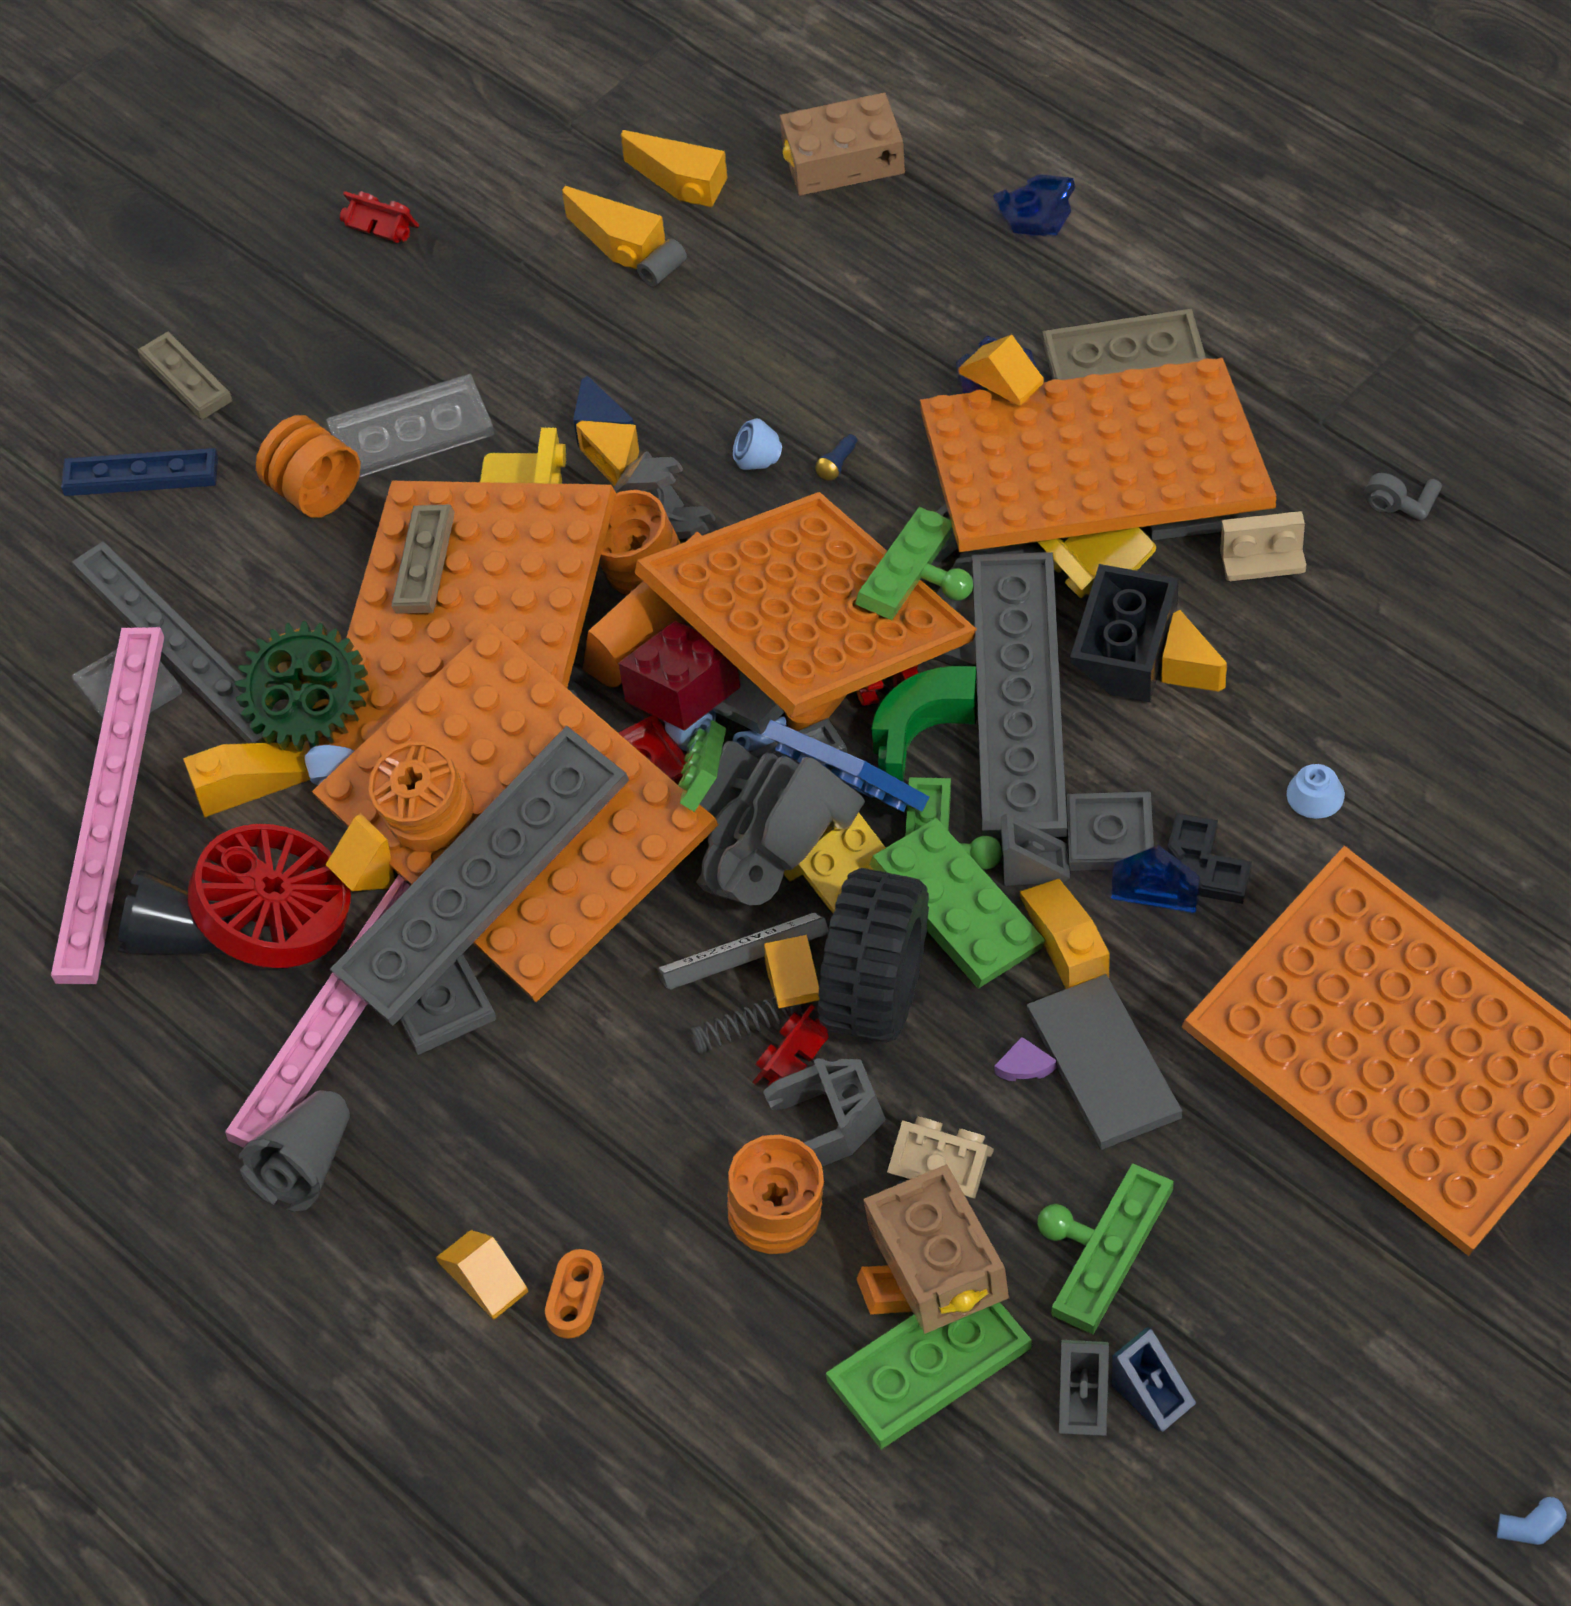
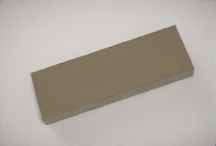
M169 331L138 349L140 359L201 420L232 402L230 392Z
M451 505L413 506L391 605L396 614L434 613L455 514Z

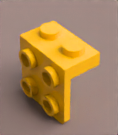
M541 428L538 453L487 454L484 457L480 482L562 484L560 468L565 467L566 446L565 444H559L557 428Z
M1140 527L1072 536L1065 542L1060 538L1037 541L1046 552H1053L1054 570L1057 573H1060L1062 570L1066 572L1069 578L1065 583L1080 598H1083L1086 594L1090 595L1099 564L1137 571L1156 551L1155 543Z
M858 812L852 825L847 829H836L828 826L806 858L792 870L785 869L784 875L789 881L804 875L834 914L835 904L838 895L841 893L844 880H847V875L860 868L873 870L869 865L872 856L886 847Z

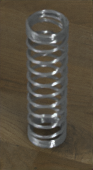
M775 996L772 999V1005L767 1000L763 1001V1009L755 1003L753 1005V1013L749 1008L745 1007L743 1009V1016L736 1010L733 1014V1019L725 1014L724 1024L720 1019L715 1018L714 1028L709 1022H705L704 1031L699 1025L691 1027V1036L698 1053L703 1054V1052L706 1053L707 1051L703 1037L709 1050H712L707 1025L712 1030L718 1045L722 1046L717 1021L722 1027L729 1043L732 1040L727 1026V1018L734 1027L738 1039L741 1040L742 1037L738 1028L736 1014L743 1022L748 1035L751 1036L746 1010L751 1015L758 1032H761L757 1019L756 1007L761 1012L767 1027L770 1029L766 1003L770 1007L777 1024L780 1025L775 1005ZM801 1004L789 1006L792 1014L796 1012L802 1016ZM784 1007L782 1009L786 1016V1019L788 1020L789 1015L787 1012V1008Z

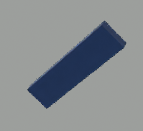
M216 448L64 458L61 488L64 496L216 486L218 455Z

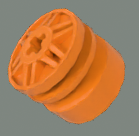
M294 415L274 427L262 442L256 457V473L259 480L310 518L323 517L340 507L354 490L360 476L361 462L357 452L334 435H331L330 432L306 415Z
M636 489L616 493L599 563L610 585L621 594L628 595L643 581L635 574L637 560L681 544L658 498L650 492Z
M425 741L406 742L391 748L378 759L370 774L368 791L379 815L384 819L393 836L403 846L418 852L437 851L450 846L467 829L472 820L474 803L469 788L459 775L453 761L440 747Z
M767 1135L746 1143L736 1153L728 1172L727 1211L729 1225L737 1239L752 1250L766 1254L789 1253L804 1246L816 1233L821 1218L824 1178L822 1164L814 1151L799 1139L784 1135Z

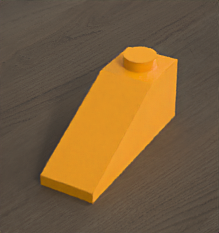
M626 130L622 131L623 156L627 164L676 199L692 204L713 207L727 179L725 151Z
M568 186L563 188L562 194L566 217L613 262L637 269V265L665 242L662 216Z
M305 741L301 752L297 751L293 742H290L285 750H282L277 742L270 744H222L183 758L204 817L310 780L305 763V755L310 751L308 741Z
M1059 878L1020 891V898L1036 930L1045 939L1044 946L1065 989L1105 974L1109 978L1110 953L1091 917Z

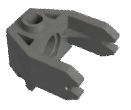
M645 452L640 459L634 460L627 466L614 486L616 493L636 489L650 492L658 498L679 539H689L696 532L701 535L707 533L709 529L705 523L713 522L716 519L713 513L705 506L683 507V502L671 486L676 481L672 474L682 472L683 470L679 462L673 457L652 458L649 452Z
M817 1058L814 1060L815 1065L774 1081L763 1091L771 1110L787 1109L821 1094L828 1096L838 1122L837 1129L804 1142L805 1145L814 1151L822 1167L852 1155L886 1120L861 1059H839L838 1061L831 1062Z

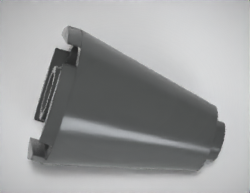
M316 1091L248 1142L239 1153V1159L243 1158L244 1165L240 1168V1172L250 1188L265 1201L273 1205L279 1199L290 1204L286 1210H307L320 1194L350 1118V1112L345 1100L339 1094L332 1091Z

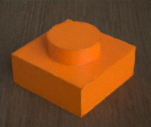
M888 1265L861 1267L857 1276V1282L870 1314L912 1312Z

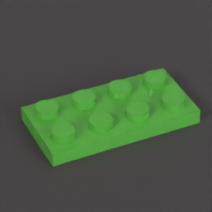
M937 818L872 856L869 865L873 870L917 878L927 886V892L929 893L927 931L978 989L1042 949L1045 942L1043 936Z
M1000 1302L926 1334L921 1329L915 1315H912L826 1372V1378L829 1385L882 1450L1032 1348V1340Z

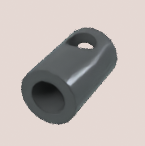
M667 239L637 265V272L646 284L654 287L686 261V251L675 239Z

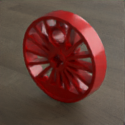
M250 824L236 827L220 834L205 847L190 878L188 904L192 917L203 935L226 954L257 966L288 968L307 964L320 958L338 942L346 925L351 891L326 866L332 853L314 838L284 826ZM250 847H257L259 859ZM270 848L282 850L275 871L273 870ZM290 853L300 857L283 873ZM311 865L316 868L315 870L303 873ZM202 879L212 883H202ZM208 901H220V902H217V903H214V904H211V905H210ZM240 912L228 924L221 919ZM252 920L256 924L251 937L239 932ZM264 926H270L272 942L259 940ZM283 926L290 935V938L286 942L284 938Z

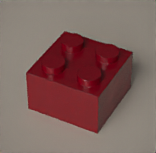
M677 621L672 622L618 663L625 701L684 731L740 688L738 668L698 631Z

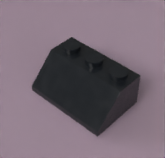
M1099 564L1070 656V662L1108 694L1150 702L1162 664L1172 616L1178 609L1179 578Z

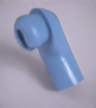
M780 716L775 721L786 726V719L784 716ZM753 730L738 732L733 737V741L740 744L747 751H755L775 742L764 736V732L759 734Z
M1554 1497L1544 1498L1539 1502V1506L1525 1518L1500 1514L1497 1538L1535 1545L1545 1543L1565 1523L1567 1516L1562 1502Z

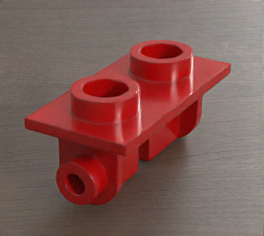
M346 191L343 193L350 204L348 208L342 209L340 221L344 222L348 228L369 234L374 222H377L373 231L375 236L399 243L401 240L406 241L409 238L410 228L408 225L415 228L419 227V224L410 214L411 210L403 204L391 201L387 205L379 202L373 195L361 191L358 195Z
M812 1004L802 1016L794 1012L779 1031L785 1037L778 1048L770 1044L755 1063L761 1071L752 1083L756 1085L764 1076L770 1081L768 1083V1086H770L774 1081L806 1069L807 1065L795 1057V1054L799 1053L810 1062L829 1038L828 1030L820 1023L819 1019L813 1021L808 1017L814 1009Z

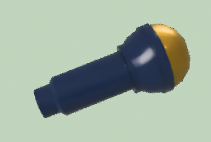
M849 434L839 442L832 452L819 457L816 461L815 469L820 478L829 481L838 478L841 474L843 461L855 448V444L858 441L856 436Z

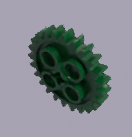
M302 621L300 630L296 632L290 623H286L285 634L282 636L274 629H271L272 641L267 643L258 638L256 641L261 650L258 653L246 651L245 653L251 661V665H239L238 667L241 674L246 677V679L235 681L237 689L243 692V694L236 697L239 706L245 708L241 715L246 722L252 721L250 728L256 735L263 732L262 737L266 743L270 744L277 738V744L282 750L287 748L290 741H293L298 752L302 751L305 741H309L313 747L319 746V738L323 736L328 742L333 744L334 736L332 732L337 729L347 734L348 730L343 722L346 719L358 722L359 718L353 708L366 706L365 700L358 694L369 691L368 684L361 679L368 675L365 666L359 664L363 660L358 650L352 651L354 645L349 638L341 641L342 636L338 629L334 628L327 635L325 626L320 622L313 632L306 621ZM285 661L292 662L289 669L285 672H275L280 663ZM332 661L330 668L325 672H315L316 667L320 663ZM269 684H277L267 689V686ZM337 684V687H336V688H333V689H329V688H328V687H331V686ZM283 699L289 700L285 709L277 712L272 711L276 702ZM319 700H329V704L322 711H312L313 706Z

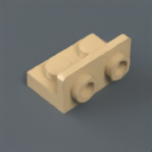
M1302 511L1222 520L1220 552L1226 580L1237 581L1304 573L1306 571L1303 553L1305 522Z
M917 1116L915 1124L902 1120L887 1172L903 1178L913 1179L947 1164L964 1195L975 1199L987 1156L991 1157L994 1150L990 1146L983 1144L985 1136L960 1128L957 1136L941 1132L942 1123Z

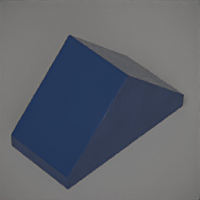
M586 376L581 380L573 418L577 446H579L576 424L580 421L634 425L633 418L590 377Z
M1146 1327L1112 1356V1387L1158 1431L1163 1432L1196 1404L1151 1328Z

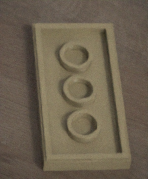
M1192 309L1043 331V344L1053 380L1081 378L1091 374L1103 375L1123 372L1128 369L1139 370L1161 367L1165 364H1183L1206 359Z

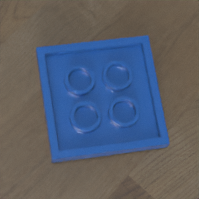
M773 720L769 721L763 734L778 743L775 748L777 752L796 760L798 763L805 757L814 758L855 791L870 798L875 797L899 811L904 812L908 805L923 812L929 796L870 763Z

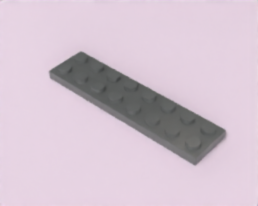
M1053 552L972 555L975 628H977L975 631L982 836L1001 839V816L1008 813L1053 837H1067Z
M566 726L330 970L340 981L393 1026L629 781L626 772Z

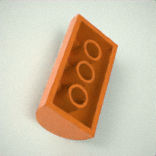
M696 532V533H695L691 538H689L687 541L692 540V539H695V538L700 537V536H702V535H701L700 533ZM642 581L588 631L583 670L604 685L617 687L622 683L618 664L620 661L672 622L677 621L684 625L687 621Z

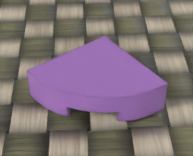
M1021 1037L994 1066V1072L998 1077L1008 1081L1034 1077L1040 1079L1056 1069V1060Z

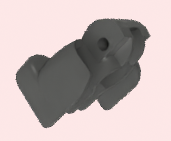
M728 741L722 747L717 778L700 803L702 807L716 818L719 825L707 836L709 837L708 842L710 846L702 861V873L696 883L703 891L714 896L746 905H761L770 900L778 891L784 870H792L802 862L815 847L828 826L836 829H847L852 825L865 800L853 788L814 758L805 757L800 764H797L789 757H777L775 754L765 753L759 760L737 742Z

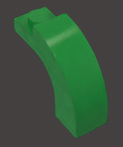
M948 666L918 673L900 683L884 698L875 714L872 725L874 754H879L878 767L880 770L886 771L889 775L904 782L907 750L917 734L928 727L938 724H975L977 700L976 667Z

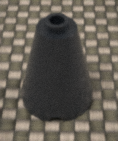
M136 871L131 884L139 885L136 895H127L118 935V941L123 942L118 948L119 952L127 954L225 953L212 944L196 925L190 912L187 890L148 871ZM234 914L221 919L228 924L234 918Z

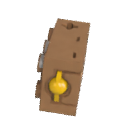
M886 93L780 115L783 156L788 162L799 196L905 173L903 139Z
M947 1164L864 1199L869 1230L924 1334L1009 1298L1005 1267Z

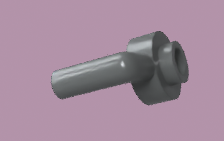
M1377 473L1368 482L1364 490V497L1369 505L1378 512L1391 513L1401 510L1417 520H1423L1428 516L1442 489V484L1436 479H1429L1416 501L1407 496V488L1400 479L1391 474Z

